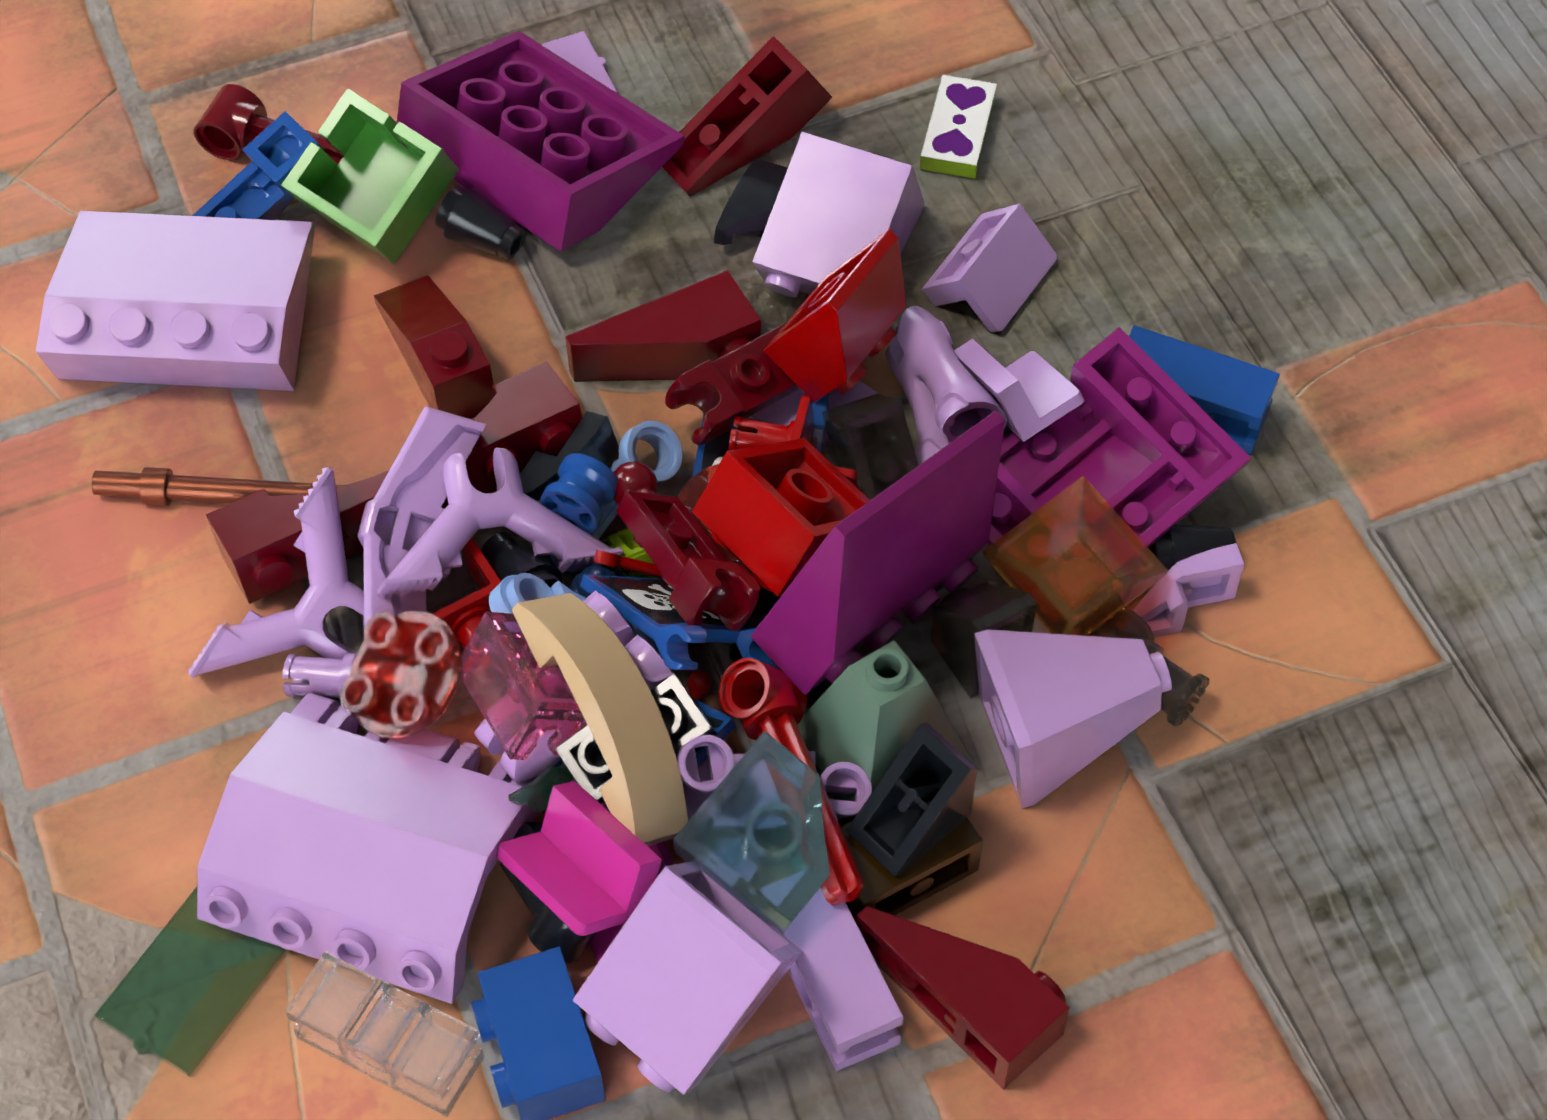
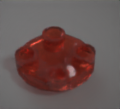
M405 611L398 615L380 612L374 615L365 626L364 641L353 659L350 677L341 688L340 699L342 706L348 712L355 714L364 728L381 738L404 739L426 730L445 712L457 691L462 668L459 640L447 622L429 612Z

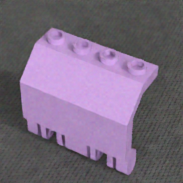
M308 693L291 713L282 712L229 776L197 866V919L452 1004L464 985L468 932L486 879L498 862L496 855L499 844L513 839L523 823L535 822L550 799L552 788L555 785L556 771L550 768L543 775L539 774L519 784L515 783L501 767L500 762L495 765L488 776L477 773L481 760V748L479 745L463 742V745L460 746V740L406 722L401 723L398 727V720L386 716H381L377 723L363 737L355 734L359 726L360 710H358V707L348 704H342L339 707L338 701Z

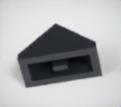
M927 722L920 723L846 831L894 877L902 875L971 815L977 767Z

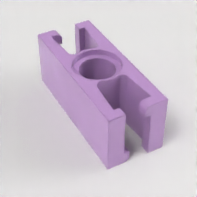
M814 872L764 892L763 899L768 909L764 912V920L803 951L790 967L788 973L835 1071L837 1072L900 1045L901 1035L897 1027L902 1025L903 1016L847 904L831 905L828 903Z

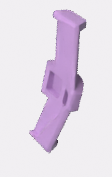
M425 406L374 499L365 504L358 532V539L364 548V650L375 659L386 662H418L421 670L428 666L427 642L422 623L426 617V590L425 592L418 590L416 593L410 591L408 594L402 592L400 596L394 593L392 597L386 594L382 598L377 595V589L443 512L444 508H441L447 497L443 479L445 460L450 455L460 452L466 462L486 426L485 423ZM451 568L443 571L442 579L449 575Z

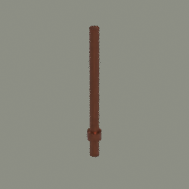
M144 467L142 473L95 470L92 477V492L94 495L140 498L142 504L166 506L170 505L171 500L232 503L264 488L269 496L308 493V489L313 488V483L173 475V471L170 468Z

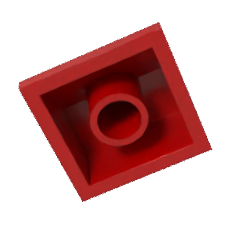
M888 229L823 278L763 350L807 396L812 397L814 403L834 389L841 395L849 391L868 370L862 364L866 356L874 357L897 334L891 325L907 305L899 239L895 233Z
M805 438L727 451L692 513L710 529L712 538L718 544L731 550L752 571V575L759 585L779 597L789 587L834 526L869 502L870 499Z

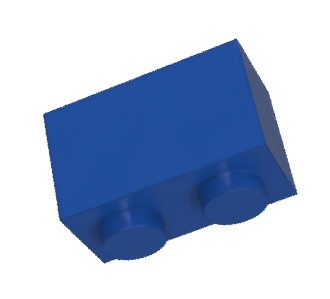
M560 946L477 972L484 998L470 1003L482 1043L496 1039L503 1062L490 1066L501 1107L505 1108L516 1104L520 1120H550L606 1101L601 1072L580 1008L572 1001L576 995Z

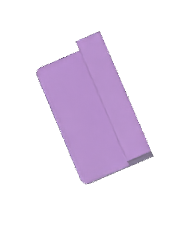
M1021 204L982 213L922 290L934 306L966 300L989 332H999L1005 328L1057 260V254Z
M974 339L969 340L954 350L961 364L1001 406L1007 416L1006 426L1023 442L1084 402L1080 390L1035 351L1027 353L1005 368Z

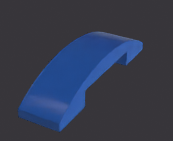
M286 111L283 112L242 149L252 162L192 216L276 220L295 198L281 186L310 142L319 146L322 150L323 148Z

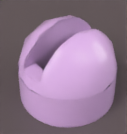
M700 735L690 739L682 746L677 756L682 781L688 787L697 791L706 792L722 787L730 779L734 770V756L730 747L725 741L713 735ZM706 746L711 780L700 782L694 748Z
M837 762L827 767L819 776L825 792L839 794L856 792L855 802L829 799L837 820L855 817L872 794L871 782L865 771L856 764Z

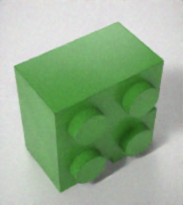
M347 88L318 131L343 156L339 164L337 165L319 146L310 142L281 186L302 205L395 265L459 171V168L442 148L400 121L397 124L389 114Z

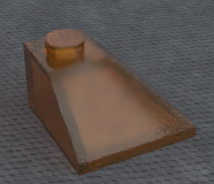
M1084 476L1080 477L983 551L984 557L1051 634L1089 635L1166 576L1168 572L1164 565Z

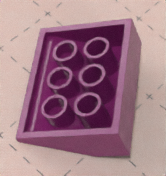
M516 31L401 82L396 122L398 124L400 121L442 148L459 168L453 179L467 189L471 187L476 188L508 217L560 252L599 232L683 146L685 137L520 31Z
M996 410L835 525L750 636L804 695H807L826 679L833 684L848 666L863 658L859 653L868 647L874 652L890 643L903 630L904 627L899 623L902 619L907 617L913 624L922 619L941 600L942 596L938 593L939 590L944 587L950 594H953L977 572L979 567L972 560L989 541L1005 419Z

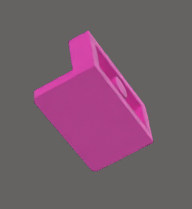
M576 781L553 786L540 832L501 842L496 855L502 864L575 934L580 936L626 923L657 878L662 859Z

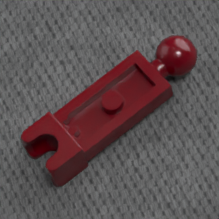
M786 323L714 361L710 359L681 374L672 383L665 396L666 406L670 409H677L687 404L694 405L705 416L703 426L696 429L691 436L694 444L704 445L728 432L732 428L736 416H742L746 419L800 389L763 351Z
M639 461L621 464L613 472L618 478L616 494L613 499L618 505L616 512L632 532L634 541L646 551L661 571L663 580L674 588L669 597L672 605L688 625L700 626L703 622V611H707L717 616L728 629L733 631L740 630L751 616L760 594L759 584L742 563L727 561L678 497L657 494L659 484L655 472L649 466Z

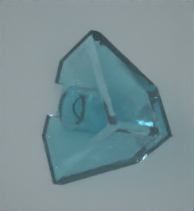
M764 731L673 839L674 852L686 862L694 861L760 917L784 933L830 876L822 813L820 775Z

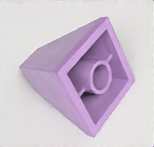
M988 629L974 633L979 697L1022 809L1037 804L1161 710L1162 693L1172 690L1171 677L1164 657L1160 652L1149 654L1143 639Z

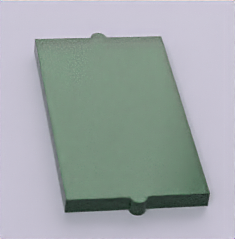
M196 887L96 1012L95 1017L98 1021L131 1040L138 1054L144 1055L150 1052L185 1075L190 1076L286 949L197 919Z

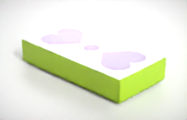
M942 75L921 153V170L976 178L996 99V83Z

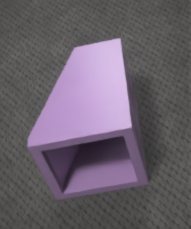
M802 132L752 261L761 278L765 280L764 285L774 292L789 297H797L799 291L811 294L823 278L888 229H891L898 237L901 254L925 204L913 166Z
M694 861L665 866L572 1001L586 1012L583 1016L584 1023L596 1036L614 1046L621 1041L641 1058L637 1068L650 1082L666 1092H671L675 1087L684 1095L700 1083L803 951Z

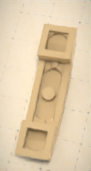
M572 593L517 603L511 610L539 668L559 666L613 776L599 789L610 813L647 846L683 836L689 830L684 788L677 758L654 697L626 648L601 617Z

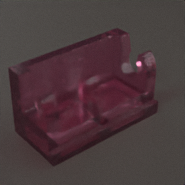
M485 611L455 667L456 671L509 759L526 760L537 747L539 738L550 730H555V732L549 737L547 746L554 756L558 755L555 748L575 735L584 721L581 710L559 666L539 668L514 614Z

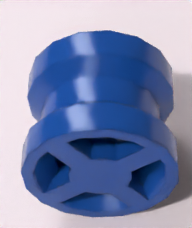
M571 453L563 459L557 471L559 480L546 487L541 496L540 503L585 532L591 533L596 530L602 519V505L611 503L614 499L618 478L610 468L599 460L581 453Z

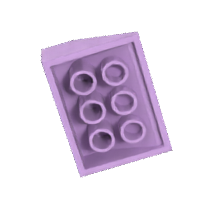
M80 211L44 296L35 352L57 379L294 391L315 226L313 222Z

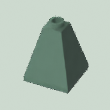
M895 640L848 666L803 715L802 720L798 724L808 751H815V767L819 775L834 763L850 762L858 765L865 771L872 784V792L920 723L927 722L975 765L929 684ZM856 792L850 794L833 793L837 800L855 802Z

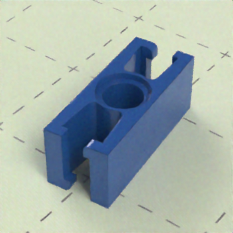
M1134 325L1129 337L1247 454L1252 455L1273 401L1272 395L1277 386L1280 373Z

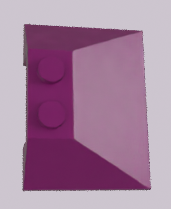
M1120 327L1073 364L1070 382L1080 390L1084 398V402L1024 442L1013 432L1002 439L990 536L987 543L1061 621L1238 473L1251 460V457Z

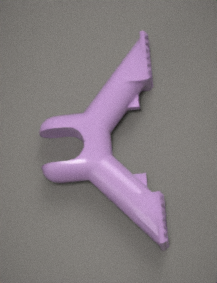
M494 449L493 468L497 492L491 494L482 493L471 485L462 453L458 452L450 455L443 465V479L449 505L377 589V595L383 598L386 594L392 597L394 593L400 596L402 592L406 594L410 591L416 593L418 590L425 592L426 589L433 591L442 579L445 569L457 568L463 565L460 551L479 529L502 526L508 528L532 543L535 556L551 555L556 558L557 568L563 573L566 570L572 572L574 568L579 571L582 567L586 568L594 564L596 550L621 555L623 550L622 547L612 549L524 494L518 463L514 455L507 449Z
M322 468L323 474L317 475L318 481L312 482L313 488L308 489L309 495L303 496L304 502L298 503L299 509L294 510L295 517L301 520L302 533L294 543V546L305 552L310 585L296 607L264 617L250 610L242 623L232 626L229 623L218 625L216 627L217 631L212 634V638L202 648L203 651L193 662V666L188 669L189 676L195 678L198 675L305 645L324 658L343 659L346 653H356L335 639L326 627L328 612L337 606H347L364 616V590L348 579L334 468Z

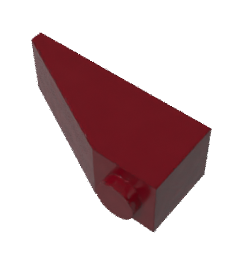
M773 36L679 131V133L685 136L683 146L662 168L691 197L752 162L755 158L757 159L793 138L833 97Z
M726 270L565 336L569 373L575 382L676 380L681 374L709 359L714 361L760 337L761 319L729 271Z
M428 275L374 295L375 304L429 407L468 419L476 417L493 399L494 392L492 386L494 383L491 365L466 319Z
M868 906L857 915V926L877 966L1003 1090L1063 1035L1070 1007L1066 1004V998L1061 988L1044 972L1036 971L1033 973L1017 957Z

